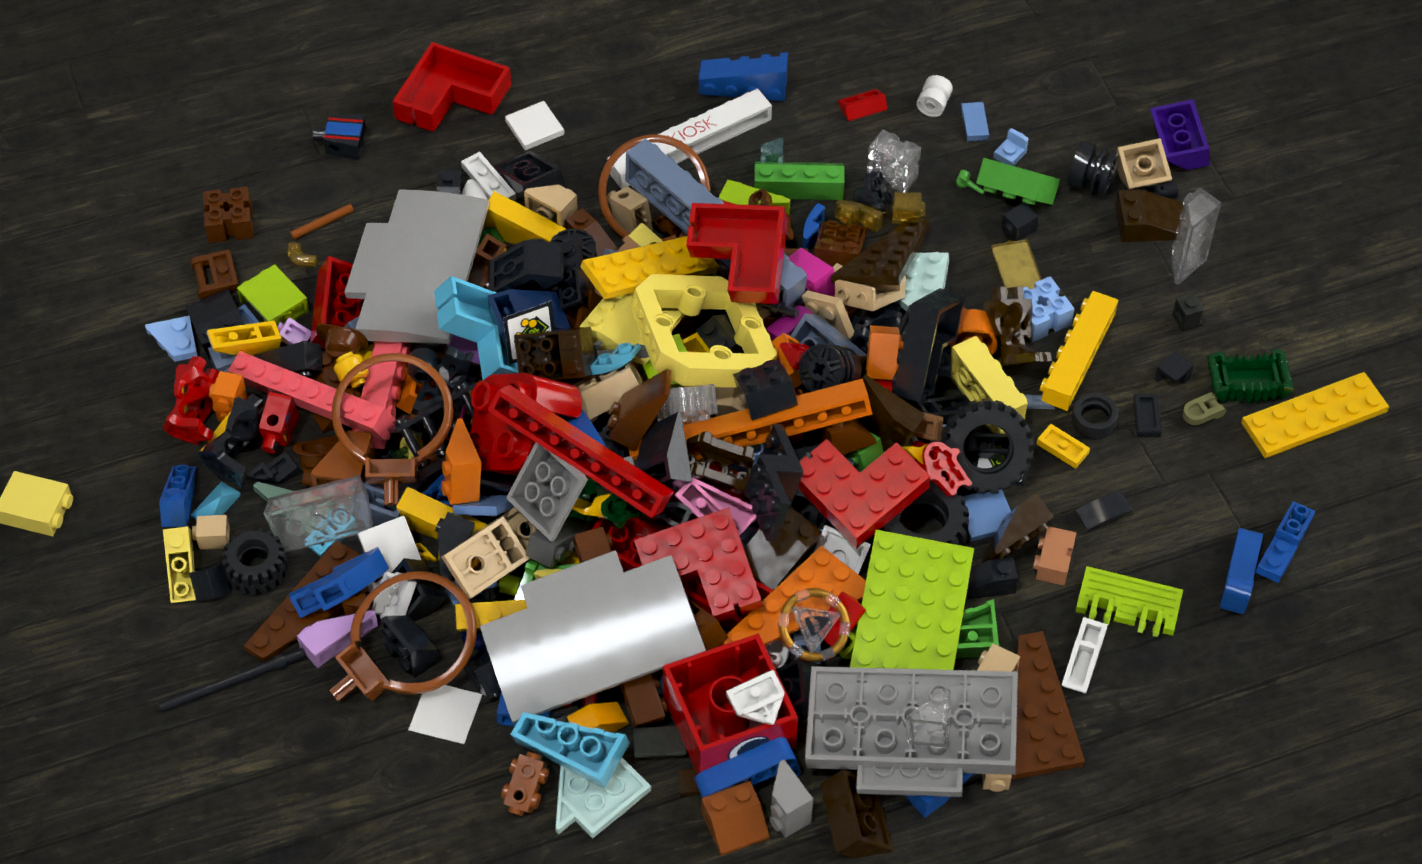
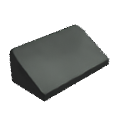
M677 726L634 728L633 730L636 758L686 755V746Z

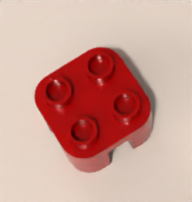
M528 373L492 374L477 383L471 395L474 415L469 435L481 460V470L517 478L536 443L488 411L498 389L512 385L554 414L568 418H577L581 415L582 397L576 386Z

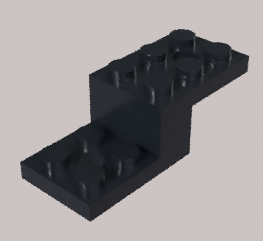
M773 424L770 434L766 437L763 453L759 455L757 463L754 464L752 477L745 488V495L751 503L753 514L756 515L759 528L768 542H776L803 475V469L782 424Z

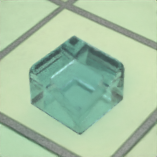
M778 138L761 145V162H783V138Z

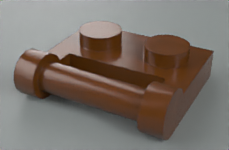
M230 249L197 256L190 260L191 268L195 271L198 283L197 293L199 299L203 300L226 289L234 291L239 287ZM210 265L214 284L207 285L203 269Z

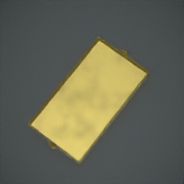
M1028 239L1014 242L1009 240L1007 243L991 246L1006 289L1026 286L1029 289H1034V283L1042 280Z

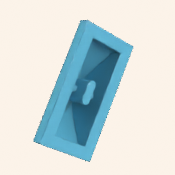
M221 481L191 514V518L197 521V516L223 515L240 497V492Z

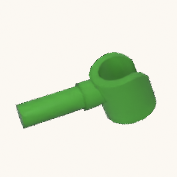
M961 170L956 181L957 185L961 188L968 186L983 195L985 192L983 188L970 181L971 174L966 170Z

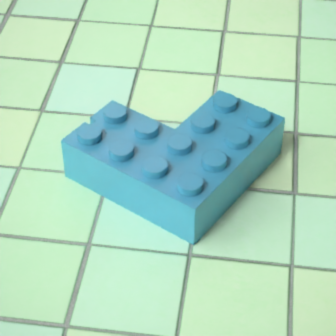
M450 276L434 291L436 308L439 309L437 311L439 329L477 343L482 380L492 374L518 373L517 363L509 365L507 348L503 349L500 342L498 325L493 324L489 314L488 295L495 294L496 292Z

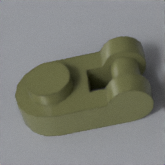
M1210 392L1185 404L1182 417L1188 424L1200 425L1211 419L1221 418L1226 414L1227 410L1222 404L1217 402L1215 394Z

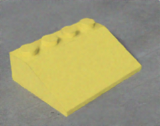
M634 293L605 300L603 298L579 326H591L593 343L596 341L603 342L599 350L616 349L622 343L644 345L630 309ZM661 308L663 313L669 314L675 320L674 328L685 315L678 308ZM635 356L632 362L645 365L650 357L638 358Z

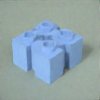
M1051 276L1035 282L1034 289H1029L1027 286L1023 287L1024 299H1032L1031 338H1029L1031 342L1048 336V331L1051 328L1057 332L1072 324L1074 307L1065 296H1059L1060 289Z

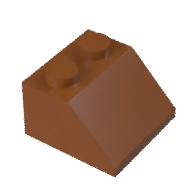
M750 781L702 798L701 813L721 856L769 839L770 836L761 804Z

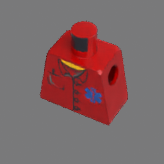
M269 392L259 424V430L264 439L263 451L275 453L278 445L287 446L300 417L292 396Z

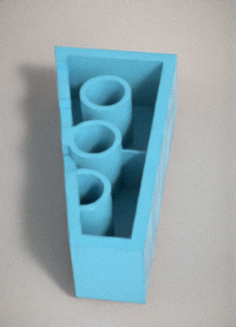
M525 712L522 713L510 734L516 743L604 788L630 744L625 734L610 733L598 728L592 729L579 726V724L565 723Z

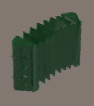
M1273 349L1269 356L1265 351L1263 357L1258 353L1256 359L1253 353L1249 359L1245 354L1240 359L1238 353L1235 358L1232 353L1227 358L1223 352H1216L1207 356L1208 369L1210 370L1212 381L1211 386L1214 389L1215 396L1221 403H1225L1228 397L1231 403H1233L1235 398H1237L1240 404L1244 398L1248 404H1250L1253 398L1257 404L1261 398L1266 403L1269 397L1273 401L1276 396L1283 400L1294 392L1293 379L1290 375L1289 362L1287 361L1285 351Z

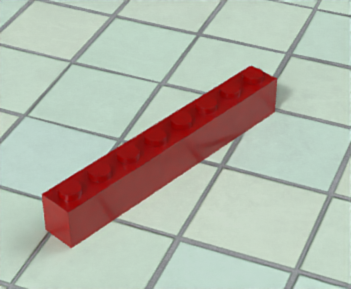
M512 385L498 389L488 408L489 412L651 518L663 512L674 492Z

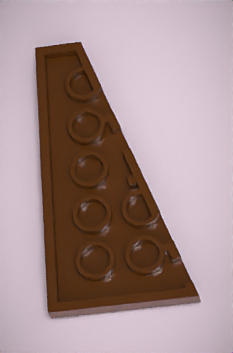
M336 540L291 592L333 573L334 567L361 554ZM383 577L378 578V579H376V580L373 581V582H378V581L381 580ZM366 586L356 594L352 595L351 597L365 593L367 596L370 593L368 586ZM288 595L246 642L244 650L260 661L266 662L289 648L290 644L297 640V635L305 627L312 626L318 621L336 618L343 614L342 602L325 611L320 608L300 618Z
M1040 631L1019 635L1017 655L1020 656L1017 670L1016 775L1011 774V780L1083 767L1085 759L1044 633Z

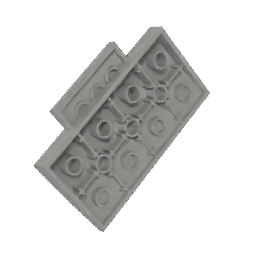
M399 189L389 223H366L345 289L346 298L365 299L356 330L361 332L367 338V341L450 344L453 334L439 329L437 317L439 309L436 308L434 291L450 276L468 282L489 208V199L446 192Z
M616 550L520 585L527 609L480 626L513 724L518 722L523 712L539 715L663 669V665L706 651L672 555L624 572Z
M812 667L805 754L806 767L858 770L857 794L962 797L963 773L1016 775L1018 672Z

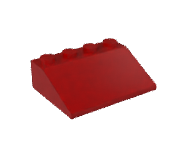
M330 256L327 257L318 270L310 342L321 344V348L324 349L326 343L317 335L316 327L319 324L344 327L348 322L360 316L365 300L346 298L345 289L353 264ZM371 341V342L368 343V345H369V344H373V343H375L376 341Z

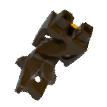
M1023 287L991 288L992 300L985 301L983 307L993 330L1001 338V366L1038 364L1052 361L1050 352H1035L1025 345L1024 337L1031 338L1032 299H1024Z

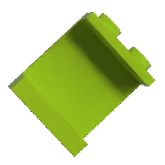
M275 264L237 287L240 302L244 304L248 301L264 318L265 322L275 321L278 326L280 322L285 324L288 318L295 321L309 312L307 297Z

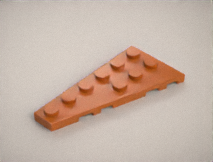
M821 545L762 601L764 607L751 611L727 634L728 638L721 646L759 633L766 648V645L778 639L782 640L778 626L788 627L789 634L799 629L802 631L808 628L804 618L823 616L824 613L818 614V611L827 612L841 592L853 596L857 601L862 600L866 580ZM819 588L830 592L825 600L817 597L809 598L805 589ZM796 594L798 603L792 608L789 615L780 614L787 599ZM812 617V618L810 619V621H813V622H812V623H814L813 625L819 623V622H816L817 620H813L815 617Z

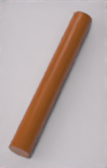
M351 204L343 206L290 231V235L295 240L354 212Z

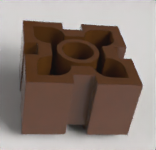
M248 187L231 188L230 193L222 194L221 190L203 191L204 223L208 243L225 242L227 237L235 236L236 240L254 238L252 204Z

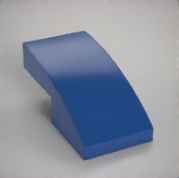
M819 203L810 212L804 226L802 248H808V251L816 243L820 225L825 219V206Z

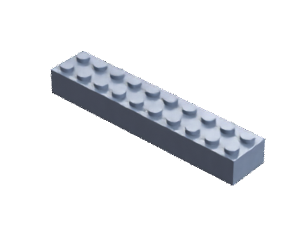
M647 138L626 152L625 181L686 234H688V227L690 226L689 220L692 203L724 204L720 198L712 195L705 185L698 183L688 171L678 166L673 158L665 155L656 144H652ZM784 254L778 301L783 302L785 306L794 308L804 303L802 295L806 289L807 274L801 267H797L792 263L788 256ZM717 259L730 271L731 259Z

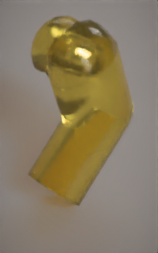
M292 242L288 245L289 250H287V254L296 265L316 266L317 255L304 254L300 250L299 243Z

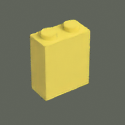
M14 471L0 497V523L54 536L57 528H60L63 523V516L66 510L71 507L73 502V495H71L68 484Z

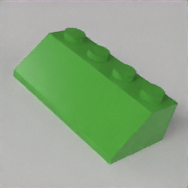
M755 162L754 188L765 189L767 192L782 195L789 199L843 200L844 164Z

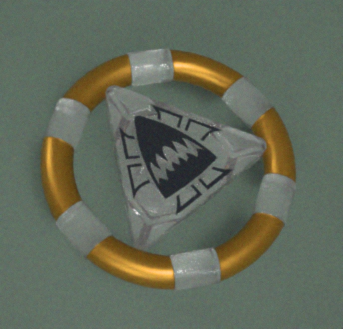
M807 588L794 593L784 603L779 613V634L786 648L796 657L810 662L825 661L837 655L845 646L850 632V619L844 604L834 594L819 588ZM810 597L824 599L837 612L795 605ZM791 610L809 652L793 642L790 637L788 622ZM840 617L839 637L835 644L830 648L814 653Z

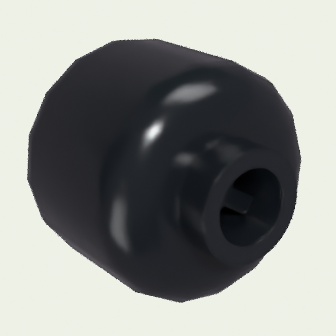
M423 347L411 352V356L417 357L430 364L437 371L439 370L440 360L435 351ZM408 364V374L414 381L428 383L434 380L426 371Z

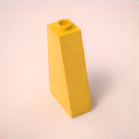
M495 191L489 198L490 204L483 229L497 228L503 241L517 244L530 239H543L550 243L553 236L560 231L566 230V228Z
M409 487L406 488L396 506L400 516H405L410 530L435 539L438 537V532L435 531L439 519H445L447 512L453 514L452 507ZM457 515L475 523L473 534L487 525L469 515Z

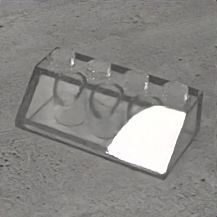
M1201 187L1184 198L1183 211L1179 216L1181 220L1176 230L1177 237L1173 243L1174 249L1172 254L1174 283L1177 285L1207 261L1222 203Z
M360 475L270 497L263 513L273 535L278 536L283 544L285 552L354 536L362 531L373 528L369 496Z

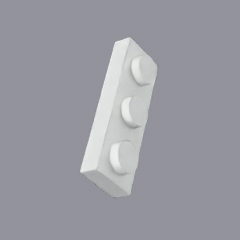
M480 152L461 161L462 168L472 180L478 183L488 199L495 191L512 201L516 200V193Z

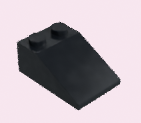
M531 150L493 166L516 193V201L524 207V191L527 188L560 185L566 188L561 168Z
M229 289L186 306L209 360L208 348L212 346L207 336V330L245 325Z

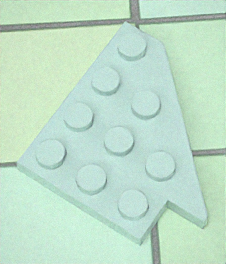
M916 253L905 274V297L895 301V303L907 311L909 305H912L913 302L939 288L945 289L949 253Z
M621 758L605 788L561 766L556 832L560 834L576 821L594 838L651 791V786L623 758Z

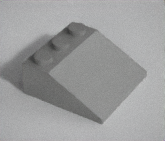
M535 443L506 499L550 541H555L588 479L584 473L538 443Z

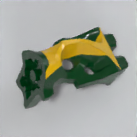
M586 475L588 480L585 487H583L568 516L581 518L589 522H597L599 517L610 521L615 528L622 529L627 520L644 514L631 504L626 507L625 500Z

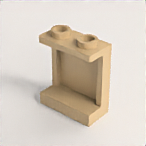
M906 275L903 277L900 285L857 284L837 280L835 281V297L841 298L844 305L874 311L905 297Z

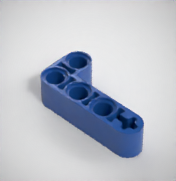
M1243 528L1238 529L1220 609L1245 614L1254 583L1253 577L1263 538L1262 533Z
M779 737L702 771L695 777V782L702 798L748 781L753 786L776 776L779 762L782 760L786 761L797 777L801 770L788 740L785 737Z

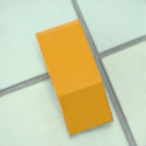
M618 702L589 704L567 716L571 723L592 729L603 728L604 731L614 733L629 724Z

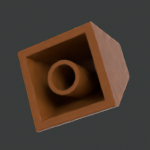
M350 430L345 433L355 446L366 453L365 458L376 459L372 433ZM339 441L311 472L315 496L340 502L345 506H353L354 499L367 481L365 465L352 457Z

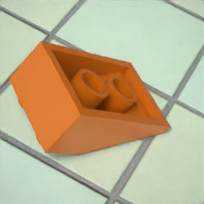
M462 418L456 421L446 449V461L442 462L445 481L441 482V489L443 495H447L450 505L476 502L480 498L481 460Z

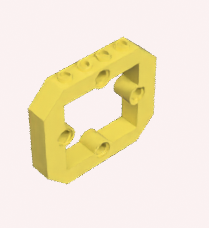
M651 274L634 291L630 309L654 370L659 373L665 369L671 370V380L682 386L736 387L733 374L740 372L744 368L762 365L768 360H777V351L772 345L770 335L764 327L763 319L756 309V304L731 302L727 291L728 280L723 277ZM661 308H678L680 312L687 316H696L700 313L701 309L726 310L735 330L734 340L742 347L744 353H732L730 349L721 345L712 346L709 353L679 352L672 336L675 320L669 314L663 313Z

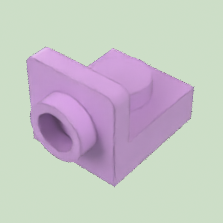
M288 318L285 324L280 322L277 326L282 338L281 342L286 345L308 341L311 336L309 329L291 318Z

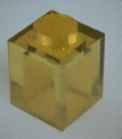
M894 193L892 223L901 224L907 219L925 215V203L921 202V193Z

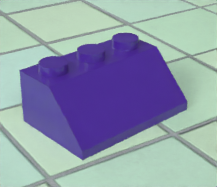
M1193 99L1150 108L1158 138H1161L1168 162L1187 170L1209 166V146Z

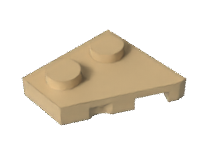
M808 290L802 295L805 307L813 314L822 317L847 339L854 335V329L841 298Z

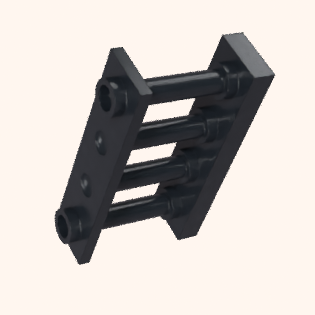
M463 381L453 387L454 391L451 392L452 401L461 397L473 420L474 407L471 403L469 391L474 389L476 382L466 383V381ZM443 397L408 418L404 415L394 420V426L388 429L389 433L401 431L414 457L419 456L417 451L421 450L409 426L421 420L432 440L438 431L429 414L440 408L444 414ZM453 412V420H452V425H451L452 431L454 430V427H455V424H456V421H457V418H456L454 412ZM443 443L437 450L436 457L430 460L427 459L418 466L417 480H423L442 469V462L446 461V449L448 446H445Z

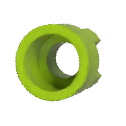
M506 574L499 581V592L516 596L522 577Z

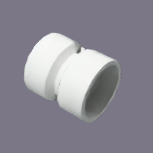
M932 75L927 78L917 100V107L923 114L937 117L943 113L953 88L949 80L939 75Z

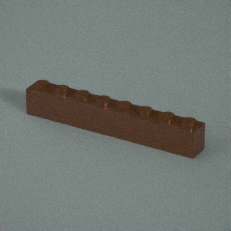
M603 527L575 534L573 538L579 563L611 552L610 548L613 547L611 536L609 533L605 534ZM650 673L620 684L633 728H642L664 720L665 713L668 711L664 698H659L657 692L660 686L656 674L652 675Z

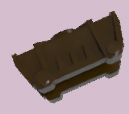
M703 431L701 434L686 440L687 452L690 448L699 451L703 457L698 461L695 460L693 454L688 453L691 476L693 478L723 488L726 492H734L740 494L741 497L746 496L745 488L747 483H749L755 458L754 448L751 446L740 447L714 438L713 434L708 431ZM711 463L717 464L720 467V472L709 469V465ZM736 464L747 469L746 472L741 471L736 474L733 473L732 468L727 466Z

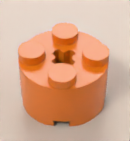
M963 308L957 340L950 344L951 351L953 346L977 336L981 343L986 344L991 355L994 354L997 349V335L991 326L986 311Z

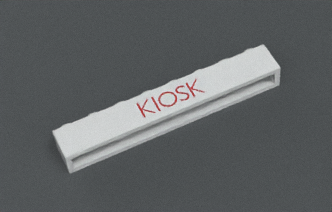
M756 89L732 101H727L719 107L710 109L695 118H690L688 121L673 126L658 135H665L680 140L693 149L696 154H699L770 121L772 105L759 89ZM651 142L656 144L665 155L673 158L676 164L689 158L676 147L664 143ZM626 152L616 161L610 172V175L621 189L630 186L625 181Z

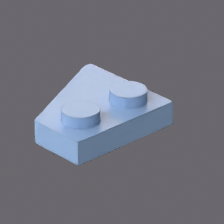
M190 316L145 325L147 333L157 340L158 345L168 352V355L174 362L197 356Z

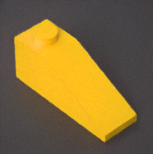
M275 321L207 330V336L213 351L236 356L239 351L253 356L280 347L282 339Z

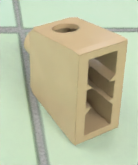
M624 187L618 192L611 191L607 195V202L611 206L614 219L627 232L631 233L641 223L653 231L648 199L629 187Z

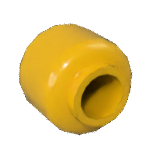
M348 352L336 359L337 363L334 366V371L340 382L352 368L364 361L361 355ZM368 368L362 372L360 371L347 386L351 385L354 389L365 383L364 378L369 374Z

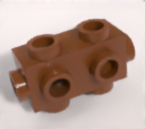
M528 751L526 756L520 754L518 759H513L509 770L513 774L511 782L504 785L501 798L505 799L503 804L509 806V812L523 816L524 811L532 813L533 808L537 809L541 799V794L538 793L541 783L545 784L549 775L548 763L541 761V755ZM518 791L523 792V798L520 801L516 800Z

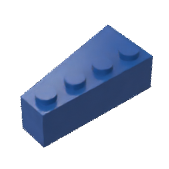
M788 52L780 53V56L777 57L764 54L761 55V58L749 59V56H743L734 61H731L729 58L701 60L699 94L740 97L747 92L759 89L767 100L785 101Z

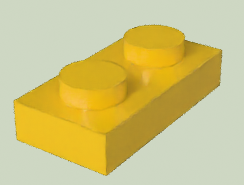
M1052 424L1039 436L1036 443L1075 469L1090 452L1088 446Z

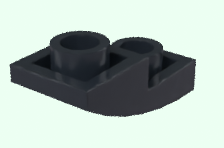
M1119 490L1100 497L1076 509L1086 529L1090 532L1108 521L1112 523L1131 513L1132 509L1122 491Z

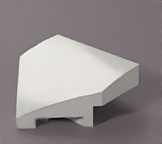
M384 573L381 580L368 585L369 592L385 580L402 573ZM410 579L386 588L374 599L371 610L380 615V618L384 616L406 615L417 582Z
M774 670L726 691V695L737 716L774 725L785 693Z

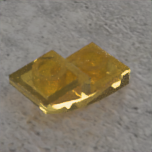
M838 200L836 202L835 217L842 223L849 225L859 222L865 228H869L876 233L882 227V212L853 201Z

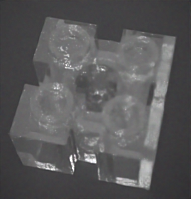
M882 129L869 146L868 158L871 160L867 166V173L870 171H881L885 181L890 183V187L906 193L918 177L919 165L917 162L920 160L921 147L906 140L902 143L897 135Z
M715 384L670 388L669 397L657 414V422L676 412H681L683 423L687 422V420H689V424L711 420L710 415L718 413Z

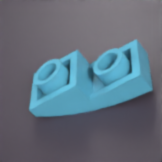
M622 343L617 346L612 354L604 353L599 355L590 366L592 375L607 373L624 366L640 351L641 345Z

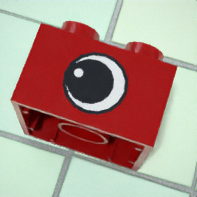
M759 633L663 665V697L680 732L697 775L704 770L779 737H785L791 749L796 748L798 716ZM774 670L785 692L774 725L737 716L726 695V691Z

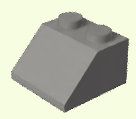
M782 760L779 762L772 793L770 822L777 832L781 831L786 838L811 823L813 798L786 761Z

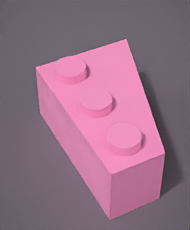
M693 477L692 482L683 486L674 496L678 502L688 506L696 518L729 507L739 537L757 519L756 515L753 514L750 504Z

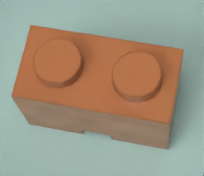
M1049 527L1047 528L1046 535H1040L1038 549H1041L1042 552L1041 555H1036L1033 569L1037 570V580L1065 586L1076 532Z

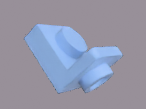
M1011 128L1008 131L1007 139L994 151L993 158L1014 166L1027 153L1028 137Z

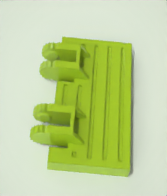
M1086 566L1075 612L1086 614L1087 607L1090 605L1091 610L1088 619L1094 620L1096 618L1098 607L1106 609L1103 618L1105 624L1109 625L1112 611L1116 612L1114 621L1135 626L1136 618L1139 617L1140 621L1137 630L1139 633H1143L1145 630L1147 619L1155 621L1152 636L1158 637L1161 623L1164 624L1163 633L1173 636L1183 590Z

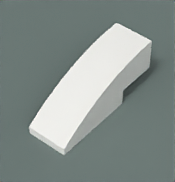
M1083 617L1062 687L1086 694L1108 624Z

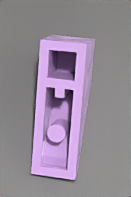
M373 610L366 611L361 626V638L378 626L376 613ZM355 614L318 621L312 626L305 627L297 635L299 647L303 648L305 655L317 668L350 645L351 624Z

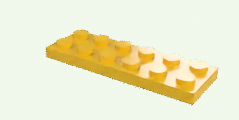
M687 236L585 259L580 267L605 300L634 293L635 289L651 274L704 276L717 273L719 265L714 258H691L686 246Z
M1362 372L1242 418L1241 423L1264 458L1386 413L1389 406L1366 373Z

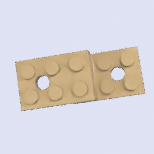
M516 507L472 534V537L441 557L468 599L474 597L530 559L526 556L530 534L528 536L523 535L520 532V525L526 523L530 527V534L538 529ZM473 557L481 561L482 566L479 571H475L471 567L470 562Z

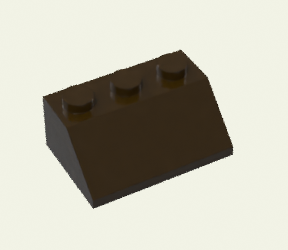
M841 770L820 783L823 793L822 798L826 806L828 823L832 833L833 846L837 854L850 858H859L893 851L880 794H857V774L846 770Z

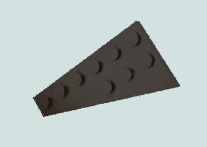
M920 217L905 220L831 275L832 284H835L837 280H844L857 284L900 285L930 228L929 220Z

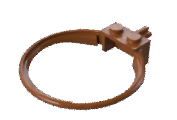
M644 135L624 143L609 157L599 180V202L607 222L622 238L630 233L622 228L614 219L606 198L608 177L616 161L645 138L650 142L668 144L681 150L691 159L698 171L701 184L705 185L710 192V180L707 170L700 157L688 145L665 135ZM682 230L678 238L685 237L688 234ZM674 234L670 237L663 238L661 240L664 242L672 239H677V237Z
M401 353L377 355L356 365L340 382L332 403V422L339 442L352 457L365 465V477L368 484H384V505L389 506L398 505L399 484L417 483L418 466L429 459L442 446L449 434L453 420L452 396L443 377L425 361ZM383 362H404L426 371L439 386L444 400V418L437 435L429 444L417 451L418 457H411V459L365 458L366 453L349 440L341 424L340 404L347 385L360 371L362 372L373 365Z
M406 572L382 582L360 604L351 624L350 645L335 656L348 675L330 689L332 695L339 702L356 687H359L364 695L373 701L384 691L406 695L424 694L439 689L452 681L466 666L476 642V617L468 597L455 583L431 572ZM410 579L428 580L448 589L460 602L467 621L466 641L457 661L441 676L421 683L388 681L364 649L358 646V643L361 642L362 621L372 601L391 585Z

